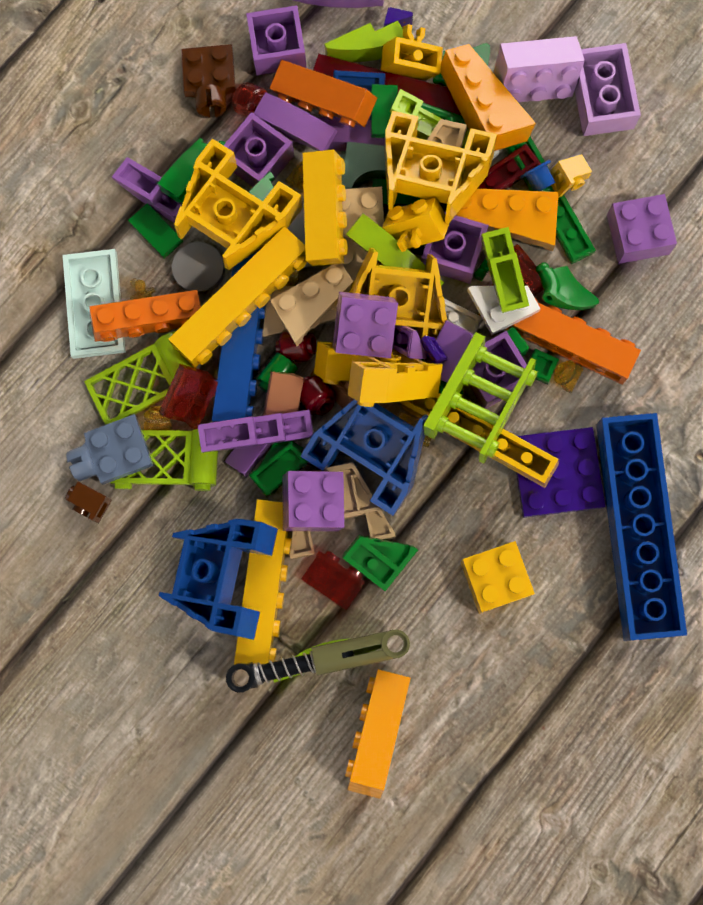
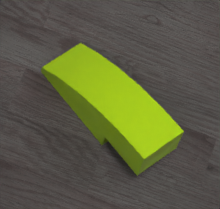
M399 21L376 31L372 24L368 23L325 43V55L349 62L382 59L383 44L394 37L404 38L403 29Z
M509 227L482 233L480 237L502 313L528 307L529 302Z

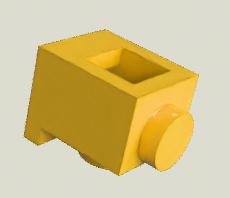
M583 155L558 161L550 170L556 182L551 186L555 192H558V198L562 197L569 189L574 191L585 184L584 180L588 179L592 172Z

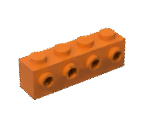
M282 59L269 88L278 94V98L290 104L292 101L296 102L299 108L307 112H312L313 109L318 110L320 116L329 120H333L334 117L340 118V123L354 128L355 124L365 128L377 100V97L365 88Z
M197 290L89 306L95 342H110L122 337L135 338L147 333H165L172 329H178L201 308Z

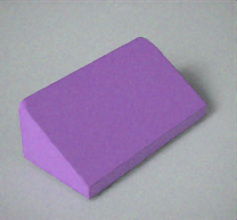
M448 320L445 321L436 338L447 356V361L442 364L441 380L446 383L473 337L470 331Z
M395 325L392 348L408 358L427 359L417 331L408 326Z
M271 444L236 448L225 460V463L247 478Z

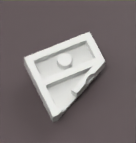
M471 286L467 290L491 336L540 311V307L528 286H525L529 306L505 313L501 311L494 286Z

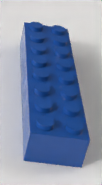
M657 413L601 418L596 424L623 641L687 636Z

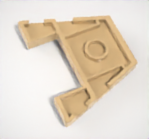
M353 462L328 467L324 470V472H343L344 519L365 515L370 537L382 540L396 537L381 508L370 501L372 494ZM293 531L290 559L315 555L311 531Z

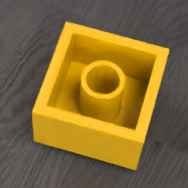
M516 541L464 558L460 562L479 614L535 594Z

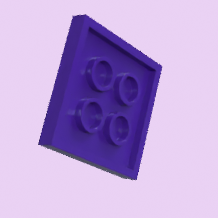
M593 427L518 436L559 459V465L545 488L516 472L523 518L606 507Z

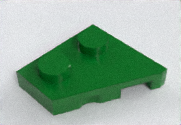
M358 535L341 557L382 590L386 591L418 549L413 545Z

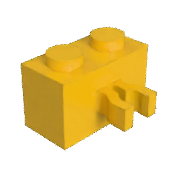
M407 24L403 27L404 38L394 37L383 44L381 71L427 81L441 73L443 47L422 43L421 41L425 36V28L422 27L416 30V38L414 39L412 25Z
M434 197L427 200L420 199L413 204L402 207H393L392 210L388 211L382 228L398 241L399 249L401 252H404L409 248H419L420 245L444 240L449 224L445 223L446 215L437 198Z

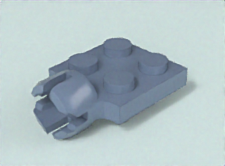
M135 414L85 432V443L66 453L67 463H72L69 466L70 472L75 479L82 481L97 476L102 485L154 466Z

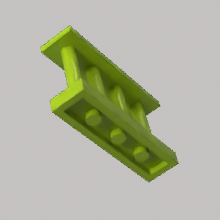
M475 332L423 427L424 435L435 439L438 432L443 433L445 431L481 449L479 462L484 464L488 456L493 458L500 444L497 441L526 385L532 386L538 372L535 371L536 360L533 358L529 360L524 369L488 352V348L485 347L486 337ZM483 361L519 378L513 392L475 375L473 368L476 363ZM470 384L506 401L507 403L500 416L462 398L460 392L463 386H469ZM451 408L454 410L459 408L494 425L488 438L485 439L450 422L447 415Z

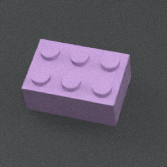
M577 36L501 43L493 73L518 102L564 99L573 97L585 59Z
M622 43L581 49L585 62L575 88V96L583 136L634 129L641 114L627 44Z

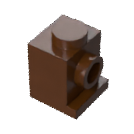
M79 481L75 486L70 487L65 496V500L74 504L72 510L85 517L90 513L88 518L98 524L112 501L107 496Z

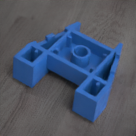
M353 399V401L312 435L301 457L324 471L333 464L338 453L342 451L383 477L370 501L393 516L400 509L413 488L425 437L423 425L428 415L422 416L416 426L413 427L377 403H374L373 407L358 405L357 401Z
M233 519L219 525L211 524L201 529H189L173 533V538L184 541L173 592L172 594L159 592V597L173 606H177L191 618L200 621L211 631L254 640L260 612L231 605L242 551L272 556L278 529L258 521Z

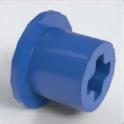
M550 160L520 176V179L526 177L533 191H542L556 183L547 167L551 163Z

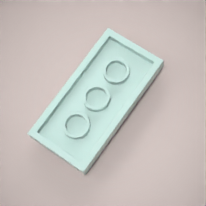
M109 249L63 255L71 357L77 359L126 353L124 337L110 342H95L89 306L121 302L116 250Z

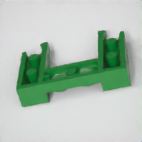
M201 138L179 157L157 183L164 194L181 205L186 195V187L194 171L195 161L208 144L204 143V140ZM219 141V143L222 145L226 143L224 141ZM269 171L249 193L264 201L274 188L271 183L275 180L274 175Z

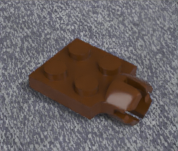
M232 44L182 49L185 98H195L196 110L202 117L210 118V107H215V118L223 115L226 111V96L230 93H236Z

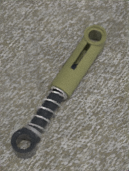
M396 629L311 647L312 651H310V654L303 653L302 656L297 657L292 655L291 658L284 660L281 657L279 661L275 662L269 660V663L265 664L259 662L256 664L253 662L238 663L231 666L227 671L226 683L232 691L243 693L250 689L258 688L265 681L267 683L274 679L280 681L283 677L287 676L292 679L293 675L300 674L303 676L305 672L310 671L319 676L403 657L408 652L410 640L403 631ZM393 635H397L403 640V647L398 652L390 651L387 646L388 639ZM381 644L382 650L354 656L353 650ZM240 669L245 670L249 675L248 683L245 686L238 685L234 680L235 673Z

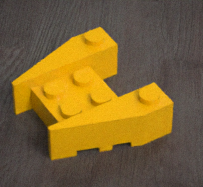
M392 111L385 130L388 210L393 209L398 193L423 199L436 197L438 202L447 204L445 223L449 224L487 177L494 155L497 134L471 128L465 148L463 149L417 138L418 116Z
M211 139L195 161L194 171L186 187V195L182 207L180 206L174 226L178 238L181 240L193 226L227 248L222 257L225 268L230 270L268 243L284 226L288 229L302 210L301 194L278 181L264 201H261L228 180L237 168L235 154L216 140Z
M369 248L349 293L394 297L398 302L395 325L417 327L420 340L425 335L437 338L443 324L447 320L437 258L432 254H427L425 270L376 265L378 252L374 248Z
M317 342L314 374L322 378L323 382L327 384H339V381H349L347 395L356 400L360 406L373 407L374 403L438 397L442 364L426 363L420 359L408 358L392 349L391 358L335 353L332 346L333 342Z

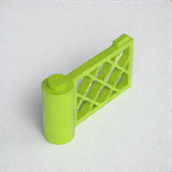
M176 331L161 336L149 347L84 381L105 425L137 414L178 391L184 390L185 393H188L200 386L199 382L202 380V377L197 368L192 366L168 340ZM153 353L156 358L153 371L141 368L144 357ZM126 367L134 369L130 384L117 380L120 370ZM159 368H161L163 374L158 373ZM139 371L151 374L147 389L135 385ZM157 376L165 378L170 388L161 393L152 391ZM101 380L111 382L106 396L98 394L94 384ZM116 384L128 387L124 401L111 398ZM133 389L146 392L143 402L138 405L129 403ZM100 398L105 399L104 404H102ZM110 401L122 405L119 415L112 419L107 414Z
M198 429L192 431L142 430L145 441L150 437H157L162 443L150 454L152 461L160 471L153 478H146L139 471L128 475L126 478L109 482L115 484V489H132V484L192 485L195 491H211V487L216 486L218 451L201 452ZM161 437L169 438L166 441H164ZM177 437H186L185 448L176 454L169 444ZM167 448L174 458L165 467H162L155 457ZM178 461L184 467L183 479L172 478L167 472ZM137 474H139L141 478H134V477H135Z

